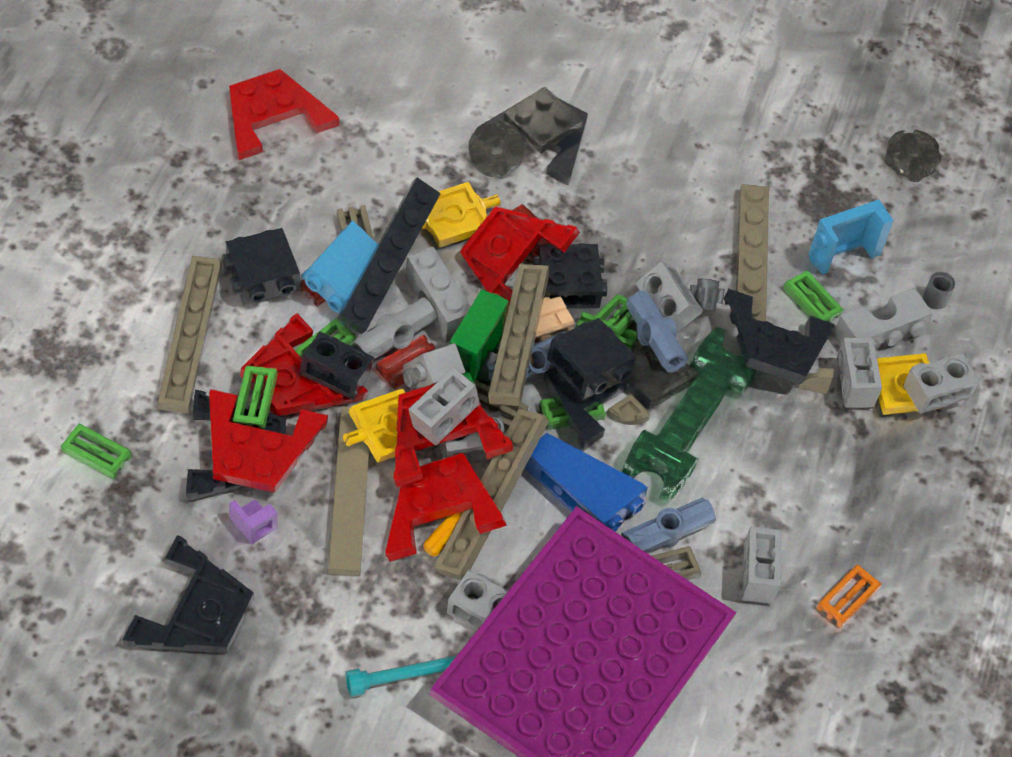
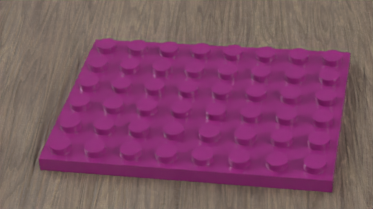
M576 506L431 687L429 695L518 757H635L734 619L737 612Z

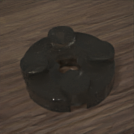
M496 121V124L487 125L486 123L481 125L473 132L469 140L470 160L475 169L483 175L498 179L507 178L509 174L519 168L525 157V144L520 131L512 124L503 121ZM499 144L503 145L502 153L492 154L490 149L492 145L495 147Z
M905 130L898 131L888 141L884 157L885 164L912 182H920L922 178L932 175L937 170L942 158V154L940 155L939 152L940 146L936 139L920 130H914L913 133H904ZM908 152H909V153L916 152V153H918V156H917V157L911 156L910 154H908Z

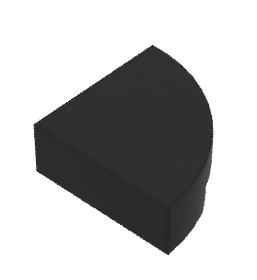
M495 348L488 351L478 379L485 382L490 381L488 366L496 363L499 349Z

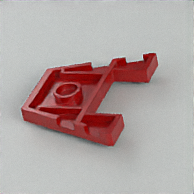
M281 69L229 85L237 157L239 160L263 152V145L254 130L304 113L316 134L339 126L340 118Z
M495 206L460 250V253L486 291L498 294L503 299L508 300L509 309L513 290L507 287L505 283L538 241L542 238L565 253L580 231L573 225L567 224L565 226L557 224L553 220H541L530 217L529 214Z
M298 313L294 314L290 318L289 323L284 328H280L275 333L274 338L266 346L263 345L241 367L240 376L242 379L246 365L277 370L278 376L269 410L278 416L299 413L301 409L310 411L367 399L368 390L364 386L355 399L352 400L299 374L302 358L293 347L311 338L314 330ZM253 374L250 388L253 391L258 374ZM265 375V379H264V383H263V387H262V391H261V395H260V399H261V400L263 399V395H264V390H265V386H266V382H267V378H268L267 375Z
M435 384L398 395L397 445L395 447L396 461L393 476L396 487L423 479L415 451L434 446V444L413 427L409 408ZM481 404L438 443L478 432L487 459L514 451L512 441L503 434L494 419L489 417L483 410Z
M210 389L213 479L275 493L295 468L297 460L304 451L312 446L317 434L325 429L328 423V415L301 409L293 435H286L232 423L238 395Z
M463 453L420 466L423 479L400 487L385 555L391 562L417 554L414 535L415 526L472 508L475 527L479 534L507 526L501 512Z

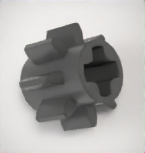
M698 278L697 285H690V291L701 309L716 310V303L723 304L725 289L719 288L720 281Z

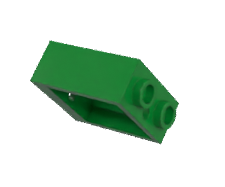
M482 289L449 344H456L465 373L471 374L473 382L475 380L478 381V376L488 351L497 348L502 339L509 302L498 294L489 293Z

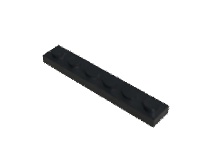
M418 177L412 181L337 319L361 335L366 332L441 194Z

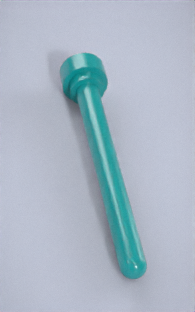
M457 655L367 673L366 670L360 671L359 668L345 671L349 696L364 695L365 691L370 690V686L443 672Z

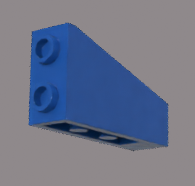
M548 433L540 438L525 466V469L569 511L572 512L577 506L615 532L622 526L625 518L630 514L635 516L646 504L644 500L648 487L643 483Z

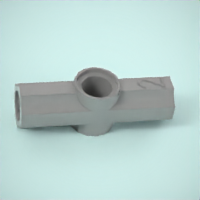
M421 298L395 316L391 314L381 316L375 328L355 340L351 346L373 356L374 360L394 347L404 349L411 344L414 334L435 322V319L438 318L436 310L429 300Z

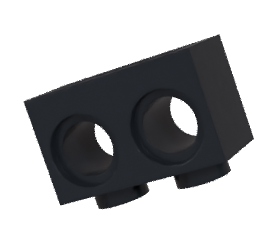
M319 331L303 354L299 374L354 400L370 377L374 357L363 350L356 349L335 337Z

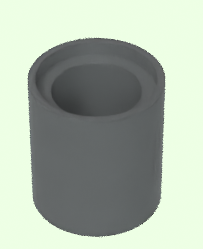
M935 272L931 275L923 294V300L928 307L938 310L947 306L956 285L954 278L946 272Z

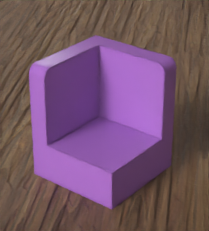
M235 500L229 503L230 519L251 545L278 529L277 512L271 504L263 508L257 500H253L243 507H240Z

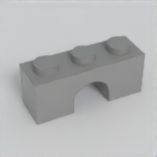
M430 247L407 256L406 279L417 297L427 296L430 304L436 310L438 318L433 323L446 343L452 339L471 306L435 248Z
M912 288L890 296L884 311L887 320L874 317L867 307L863 306L840 315L834 332L841 343L844 338H873L876 351L886 345L894 346L902 339L910 336L918 337L928 329L933 313L917 290Z

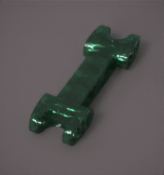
M718 326L702 341L689 364V369L698 373L694 382L657 436L645 429L641 432L634 442L622 469V473L632 478H635L642 472H652L660 476L664 482V487L659 498L667 503L671 502L683 489L695 470L699 458L688 452L727 392L731 390L743 396L752 383L757 371L745 366L742 355L732 354L724 348L722 342L727 331Z

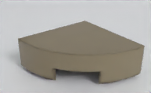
M820 368L818 372L808 374L803 383L798 384V388L827 395L834 370Z
M632 394L608 408L607 415L610 418L626 425L645 423L649 421L651 415Z

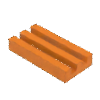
M857 564L818 603L817 609L820 612L824 610L827 613L826 617L830 620L834 618L837 621L836 625L842 628L880 589L882 583ZM857 575L862 577L834 607L830 605ZM869 583L871 586L842 615L840 611Z

